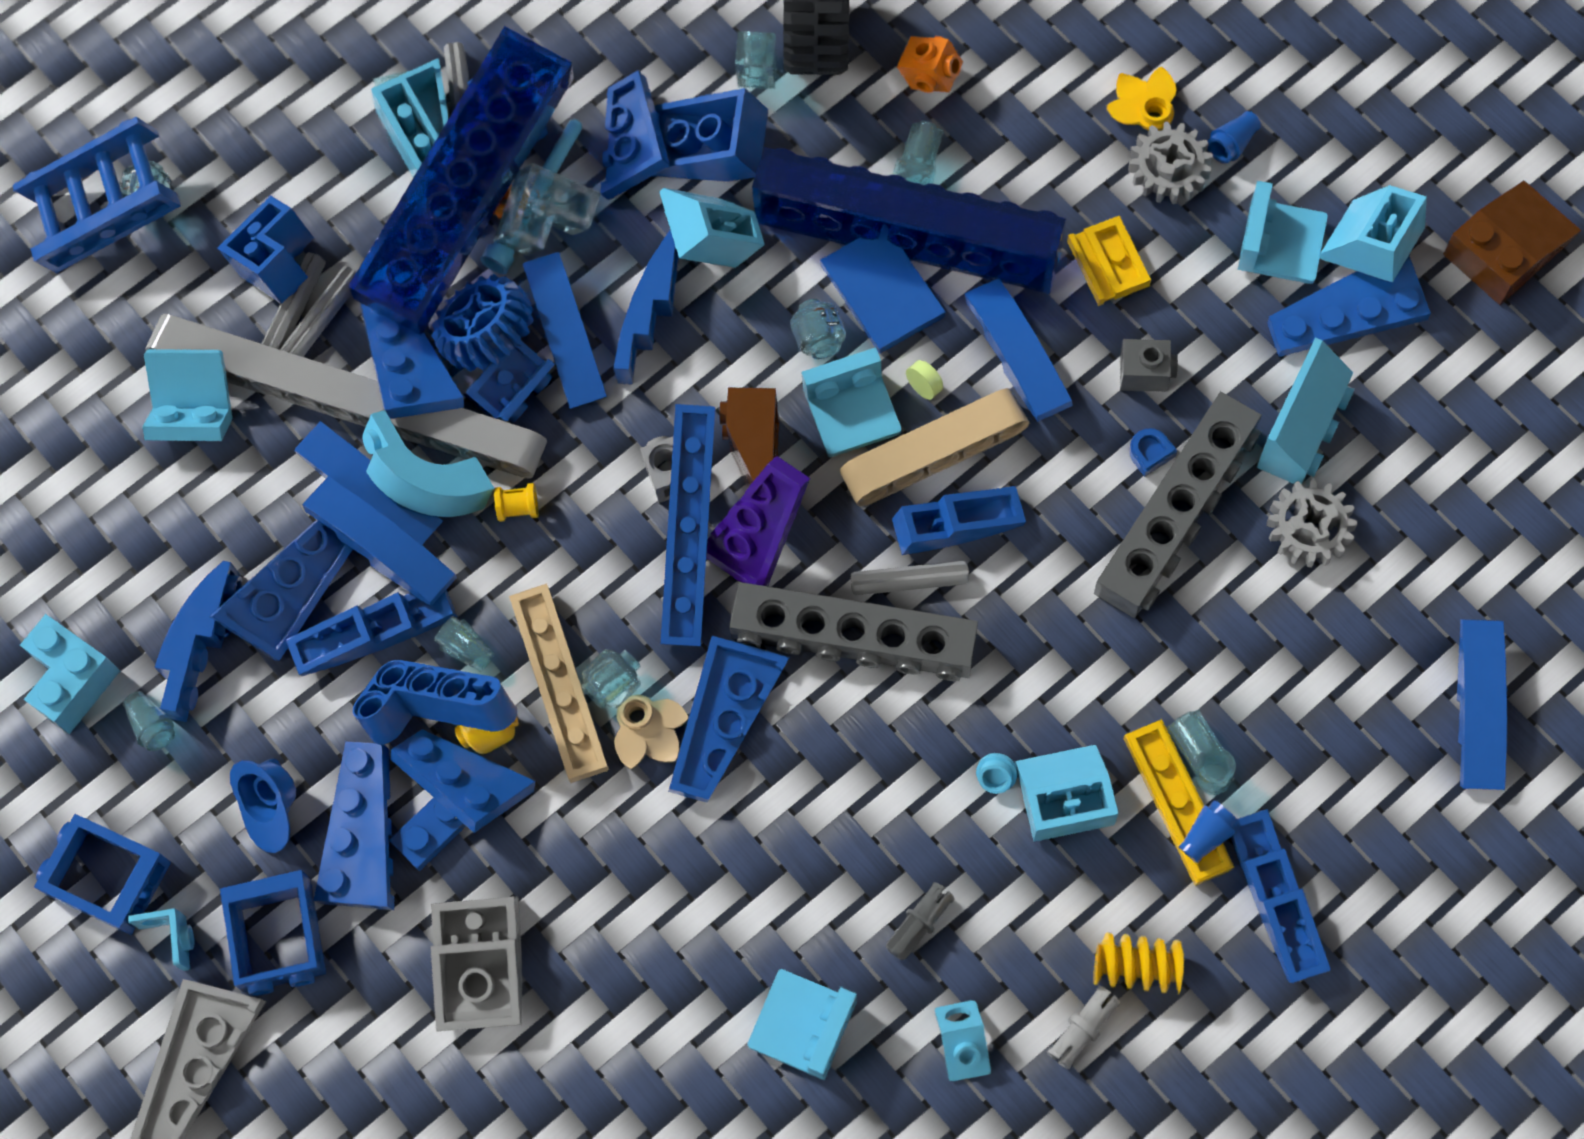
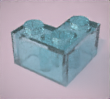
M531 163L516 172L494 241L525 255L543 250L551 226L571 235L589 229L601 193Z

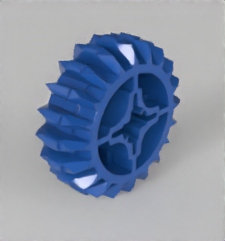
M493 274L488 279L480 276L473 284L467 281L465 288L460 291L455 290V295L451 299L444 300L445 307L436 312L438 319L432 323L434 332L431 336L439 349L438 352L445 360H448L459 370L466 368L469 372H472L479 367L484 371L489 363L493 362L498 365L500 358L505 355L510 356V351L514 347L522 346L521 337L527 336L530 333L527 326L531 325L534 321L531 316L534 309L531 306L530 300L526 297L527 294L520 285L517 286L507 276L499 278L496 274Z

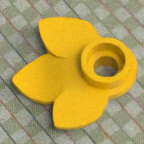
M1161 66L1157 68L1147 82L1124 73L1118 75L1116 83L1118 100L1109 103L1106 107L1109 114L1116 121L1125 125L1139 124L1146 130H1149V127L1153 125L1158 131L1163 130L1164 122L1172 123L1174 108L1171 102L1176 95V84L1165 68ZM1151 112H1157L1161 115V117H1152L1148 114Z

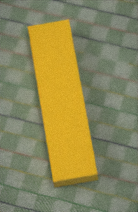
M1160 719L1125 734L1123 739L1194 885L1197 886L1232 871L1234 865L1223 843L1203 857L1198 864L1179 848L1204 804L1163 720Z

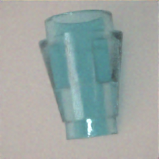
M452 616L441 627L434 638V641L440 645V651L475 668L479 672H482L495 656V653L490 650L489 646L465 619L460 621L455 616Z
M141 691L134 692L125 698L123 707L126 710L137 743L148 751H157L170 744L175 737V731L173 730L174 722Z

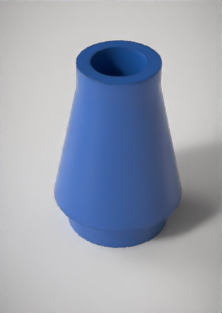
M1246 111L1238 118L1213 130L1208 140L1207 149L1209 153H1212L1213 158L1220 163L1236 161L1254 134L1261 128L1260 119L1253 112Z
M1214 800L1209 807L1203 806L1179 848L1198 864L1203 857L1235 835L1234 829L1240 822L1230 811Z

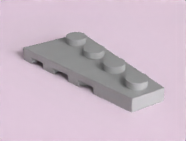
M185 979L182 980L130 1139L185 1138L266 1001Z

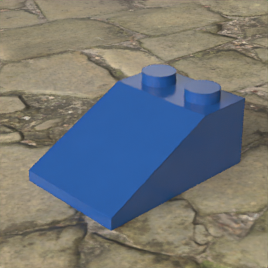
M746 88L654 105L670 166L653 176L722 182L759 177L769 109Z

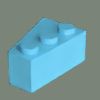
M439 58L371 88L375 110L424 198H431L459 185Z

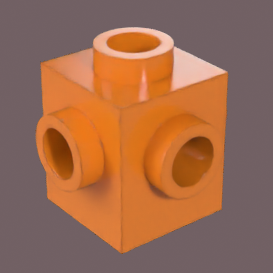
M911 36L897 65V69L912 90H920L925 93H932L933 91L950 92L956 77L960 74L963 60L949 39L940 36L933 38Z

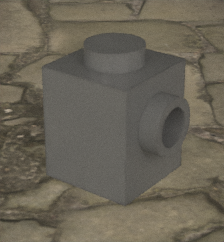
M1123 339L1120 353V391L1167 392L1170 378H1177L1178 355L1171 354V340Z

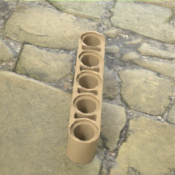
M1010 388L1001 389L851 459L840 468L839 472L856 504L860 507L867 506L1013 438L1023 432L1030 423Z

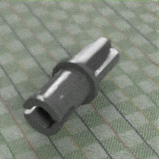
M934 882L913 910L908 909L906 911L907 918L886 943L887 950L894 957L902 961L907 959L926 933H933L934 923L950 903L955 900L954 896L947 891L946 894H943L935 902L945 887Z

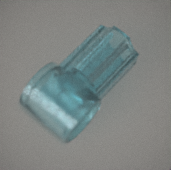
M922 120L919 123H912L902 158L897 159L894 167L890 191L928 200L935 177L936 166L934 165L943 139V130L939 129L934 123Z
M1199 710L1190 711L1177 718L1176 721L1168 726L1167 730L1195 773L1198 787L1210 795L1224 793L1229 789L1236 771L1234 757L1227 750L1223 749ZM1212 764L1219 765L1225 770L1226 775L1219 779L1212 778L1206 773L1204 768Z

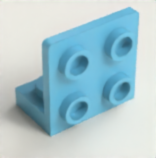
M1257 181L1251 200L1237 270L1313 284L1316 279L1328 217L1327 213L1276 203L1277 199L1270 198L1273 183Z
M876 347L801 372L803 391L828 457H834L901 434L900 423L882 379L881 359Z
M146 350L144 360L152 410L142 426L144 440L222 441L233 419L223 352L221 350Z
M780 969L777 972L747 1045L756 1052L825 1080L857 1004V995L841 987L839 992L833 991Z

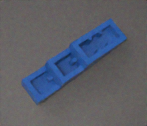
M671 230L668 231L648 262L633 293L623 322L613 367L618 384L633 385L637 349L653 350L657 315L672 316L679 256Z
M556 252L522 263L570 409L606 398L607 395L560 253Z
M1000 278L966 292V303L982 325L985 339L1002 362L1004 374L1037 422L1073 406L1072 400L1051 360Z
M321 421L294 449L295 453L325 479L329 476L394 522L421 545L443 522L438 516L426 515L410 510L385 495L366 472L371 460Z
M329 476L302 504L306 513L335 531L341 542L366 557L372 568L430 606L438 600L457 578L452 570L394 522Z
M447 589L432 606L412 593L403 596L397 592L364 609L356 605L286 639L298 674L306 676L383 650L427 632L458 616Z
M1460 619L1457 701L1460 702L1458 743L1462 745L1460 787L1463 789L1505 790L1507 687L1504 621Z
M1268 809L1238 818L1240 823L1234 829L1236 834L1231 837L1258 912L1288 982L1294 983L1330 971L1331 969L1303 888H1298L1285 848L1281 849Z

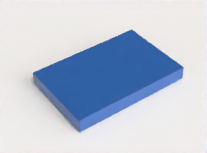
M886 224L879 226L820 259V266L874 347L877 348L879 354L945 317V310Z

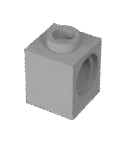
M660 436L649 441L647 446L640 448L644 465L659 503L670 499L671 470L661 471L657 467L664 461H672L673 437Z

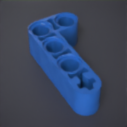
M393 660L384 664L373 676L355 702L353 714L374 743L386 744L401 734L412 716L498 732L506 729L515 721L518 709L495 677L404 660Z

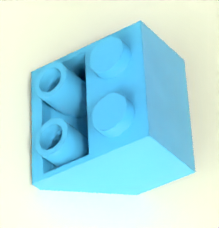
M1389 185L1354 199L1320 253V259L1393 283L1425 229L1427 196Z
M663 188L659 192L679 259L736 268L765 245L754 211L720 198Z
M1096 745L1015 761L1034 842L1115 825L1119 813L1109 773Z

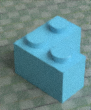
M47 614L42 617L20 644L26 652L48 668L24 700L69 734L120 672L107 657Z

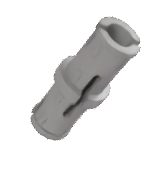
M1102 986L1096 989L1097 991L1078 1015L1074 1013L1068 1020L1070 1026L1047 1052L1053 1060L1061 1057L1057 1063L1067 1070L1071 1068L1072 1063L1089 1041H1096L1100 1036L1098 1032L1100 1027L1115 1008L1121 1004L1115 995L1111 998L1109 996L1111 992Z

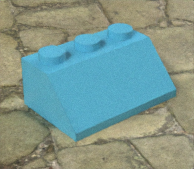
M1318 338L1314 339L1269 434L1257 468L1293 484L1297 481L1302 484L1306 474L1312 477L1315 476L1324 456L1317 453L1322 441L1330 444L1339 424L1338 421L1333 420L1337 408L1345 411L1355 390L1348 386L1353 375L1351 369L1324 341Z

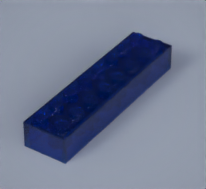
M504 26L348 287L353 299L419 335L423 334L573 81L571 61Z
M764 148L752 185L754 212L760 225L847 245L858 238L866 240L878 239L883 224H886L889 229L888 241L902 248L910 261L989 280L1000 278L1002 283L1047 294L1051 292L1061 257L1066 218L1059 217L1054 212L1047 210L1037 212L1021 208L1019 205L1009 201L999 203L983 199L981 196L971 192L961 194L948 191L937 184L928 183L923 185L910 182L899 175L885 176L876 174L861 166L847 167L838 165L823 157H804L796 155L793 151L785 148H778L776 150Z

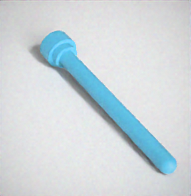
M571 120L567 124L501 239L495 240L493 244H489L486 247L480 260L488 269L502 275L508 273L514 262V245L582 130V124L578 120Z

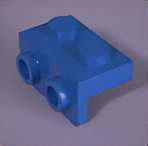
M522 341V346L514 347L510 351V356L505 355L500 358L498 365L493 362L490 363L463 394L487 416L507 422L509 419L514 423L528 407L524 400L532 391H535L537 394L542 391L553 377L548 372L555 364L550 359L544 361Z

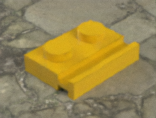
M1120 216L1085 228L1084 232L1074 235L1072 233L1068 235V245L1098 306L1103 305L1107 300L1113 298L1116 300L1150 286L1151 278Z

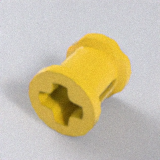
M528 483L526 488L510 490L494 487L495 510L499 522L505 521L506 517L530 515L531 518L539 517L535 483Z

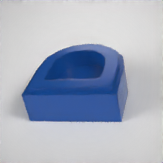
M1153 428L1138 431L1133 436L1129 447L1130 457L1144 477L1176 457L1178 452L1161 431Z

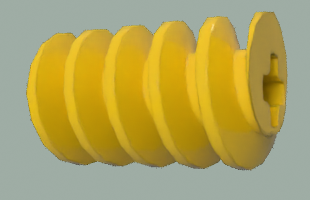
M1107 932L1102 942L1097 943L1093 985H1098L1103 974H1107L1110 987H1115L1120 976H1124L1127 989H1132L1137 978H1141L1144 991H1149L1154 980H1158L1162 993H1166L1171 982H1175L1178 994H1180L1184 970L1182 943L1180 940H1174L1169 951H1167L1163 938H1157L1152 949H1150L1146 936H1140L1135 947H1133L1129 934H1123L1118 945H1116L1112 932Z

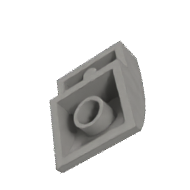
M519 896L432 903L431 914L434 946H431L436 1032L521 1025L522 956Z

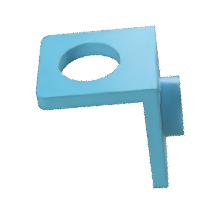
M172 908L128 916L129 923L138 929L170 925L173 964L183 971L190 970L189 950L194 949V934L191 925H187L186 916L183 913Z
M971 1000L936 1007L934 1009L942 1036L949 1080L958 1081L989 1074L991 1069L984 1025L976 1001ZM957 1013L970 1015L963 1021L953 1022L947 1020L949 1016Z

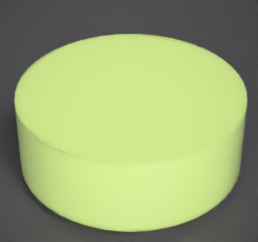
M917 360L906 370V377L910 385L923 398L931 400L943 390V381L939 373L929 363Z

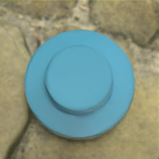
M992 753L984 756L979 761L976 776L984 790L993 794H999L1014 786L1018 770L1013 760L1006 755Z

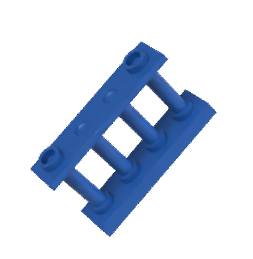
M137 116L125 120L118 127L42 169L29 173L24 179L12 185L16 193L36 203L39 209L47 238L40 244L30 248L34 262L58 273L181 207L176 192L160 182L154 181L144 145L160 137L157 129ZM130 153L140 187L134 193L123 198L113 162ZM99 170L109 204L106 208L92 215L82 179ZM68 187L78 221L75 225L61 232L51 196Z

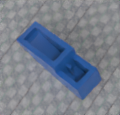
M1016 486L943 495L938 502L902 506L892 518L902 555L926 552L975 541L1023 526L1026 523Z

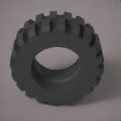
M783 0L784 70L791 75H841L848 70L849 0Z

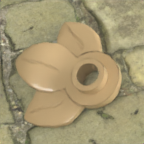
M631 695L625 698L617 709L616 716L620 729L614 740L615 750L622 763L627 768L634 769L645 755L658 762H675L679 754V742L674 729L679 728L689 719L683 707L670 699L652 702L651 699L643 695ZM635 710H641L645 713L644 718L639 722H634L630 719L631 713Z

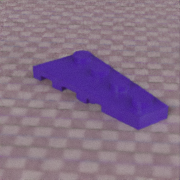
M776 456L748 487L741 499L729 510L722 522L711 532L707 539L706 559L739 582L768 587L810 478Z

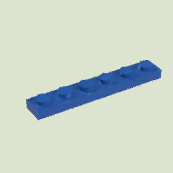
M675 404L660 645L701 647L715 423L714 406Z

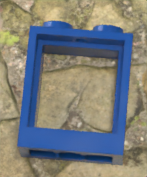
M74 814L71 821L65 823L59 831L57 846L50 859H46L39 867L36 875L37 882L34 888L59 902L132 936L136 927L129 923L128 916L145 912L171 861L159 852ZM88 833L140 857L110 912L59 888Z
M299 870L220 888L235 987L244 993L248 992L249 996H261L272 993L274 991L273 986L290 983L291 987L305 986L314 983L316 976L326 974L315 901H313L311 878L306 873ZM299 898L309 962L252 974L243 910Z

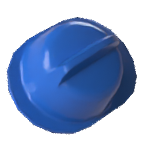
M268 759L259 764L248 760L237 762L230 771V784L237 799L246 830L259 848L265 852L276 853L284 849L289 841L291 829L288 812L296 798L294 781L277 759Z

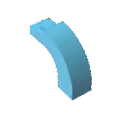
M385 410L370 415L362 435L365 449L369 454H373L366 472L385 495L410 510L431 516H462L485 508L494 487L477 457L446 465L427 462L414 455L405 446Z

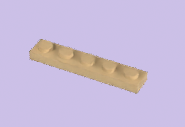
M547 583L509 596L569 782L574 783L608 771L609 768Z

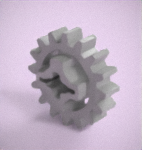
M1164 122L1162 131H1158L1152 125L1149 127L1148 137L1142 134L1138 135L1136 146L1131 147L1129 158L1132 160L1129 162L1128 171L1135 173L1133 177L1134 186L1144 184L1142 195L1146 197L1153 191L1157 193L1156 202L1160 203L1164 196H1170L1172 204H1176L1178 195L1182 194L1184 198L1190 200L1192 199L1193 189L1199 192L1203 190L1205 180L1210 178L1213 154L1206 152L1208 147L1207 140L1196 141L1198 136L1196 129L1187 134L1184 132L1185 126L1183 123L1179 124L1177 130H1171L1169 122Z
M1311 479L1308 488L1304 489L1303 485L1297 481L1294 483L1292 493L1282 489L1278 497L1280 501H1273L1270 507L1273 515H1269L1266 526L1275 529L1271 531L1269 540L1281 541L1278 549L1280 555L1287 551L1293 553L1291 563L1295 564L1300 557L1306 558L1307 567L1312 568L1315 559L1319 558L1322 564L1326 566L1331 560V553L1335 557L1340 558L1345 551L1344 546H1350L1354 538L1350 532L1355 530L1357 521L1348 517L1352 515L1355 508L1353 505H1342L1346 495L1344 492L1338 493L1336 496L1331 494L1332 484L1328 483L1322 490L1317 488L1316 480ZM1294 505L1295 516L1290 517V520L1286 522V512ZM1305 519H1308L1310 523H1305ZM1337 525V535L1329 541V530H1332Z

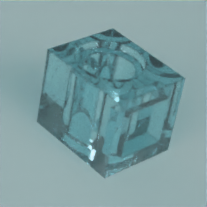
M738 31L735 60L738 87L775 89L778 57L775 33Z

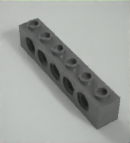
M1219 392L1096 581L1094 595L1133 618H1136L1141 608L1147 611L1151 608L1160 593V590L1156 588L1162 576L1168 579L1171 577L1181 560L1176 555L1183 543L1187 546L1193 543L1202 527L1197 524V521L1203 512L1209 515L1212 513L1222 496L1217 490L1224 480L1228 483L1232 482L1242 465V462L1237 459L1244 449L1251 452L1262 434V431L1257 429L1262 416L1260 413L1223 392ZM1217 438L1225 439L1231 444V447L1227 449L1219 448L1213 443V440ZM1197 469L1205 470L1210 474L1211 478L1208 480L1197 479L1192 471ZM1174 501H1184L1189 504L1191 510L1187 512L1177 511L1171 503ZM1155 532L1165 533L1171 541L1166 544H1159L1152 539L1151 534ZM1134 564H1143L1150 570V574L1137 576L1131 571L1130 567Z
M738 582L729 629L731 638L737 640V643L755 648H760L761 644L776 646L778 651L790 655H798L801 651L817 653L816 656L827 661H839L842 657L854 659L857 664L864 667L878 668L880 664L896 666V670L905 674L917 675L920 674V671L937 673L936 676L943 680L959 681L961 677L968 679L970 677L978 621ZM772 614L780 615L785 619L780 626L775 628L768 627L763 623L765 618ZM810 621H818L824 625L823 630L817 634H808L803 630V627ZM851 627L859 628L864 632V635L856 641L847 640L842 634ZM889 634H897L903 638L904 642L900 646L892 648L886 646L882 640ZM935 640L940 642L944 649L937 654H929L923 650L922 646L927 641Z

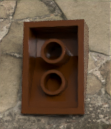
M1523 180L1481 208L1452 234L1443 255L1497 304L1501 305L1577 237L1581 229Z
M728 387L727 401H720L719 420L720 425H722V439L729 440L731 454L747 487L753 483L767 464L778 456L780 418L776 388Z

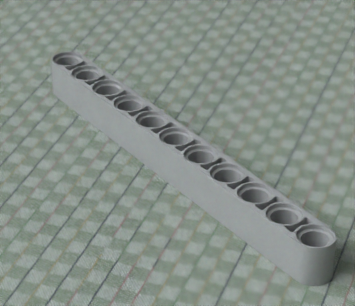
M162 314L145 348L146 350H221L223 352L228 383L366 427L371 414L384 410L376 380L173 315ZM464 408L390 419L401 439L463 459L477 457L482 465L523 478H533L547 444V440L542 435L532 430Z

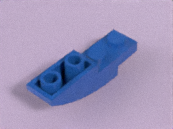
M222 561L193 590L180 608L161 646L155 669L168 680L160 709L171 720L187 721L189 710H194L198 699L196 683L199 672L202 673L207 665L208 651L206 646L221 649L224 637H228L231 633L230 630L209 617L243 586L241 574L231 562Z

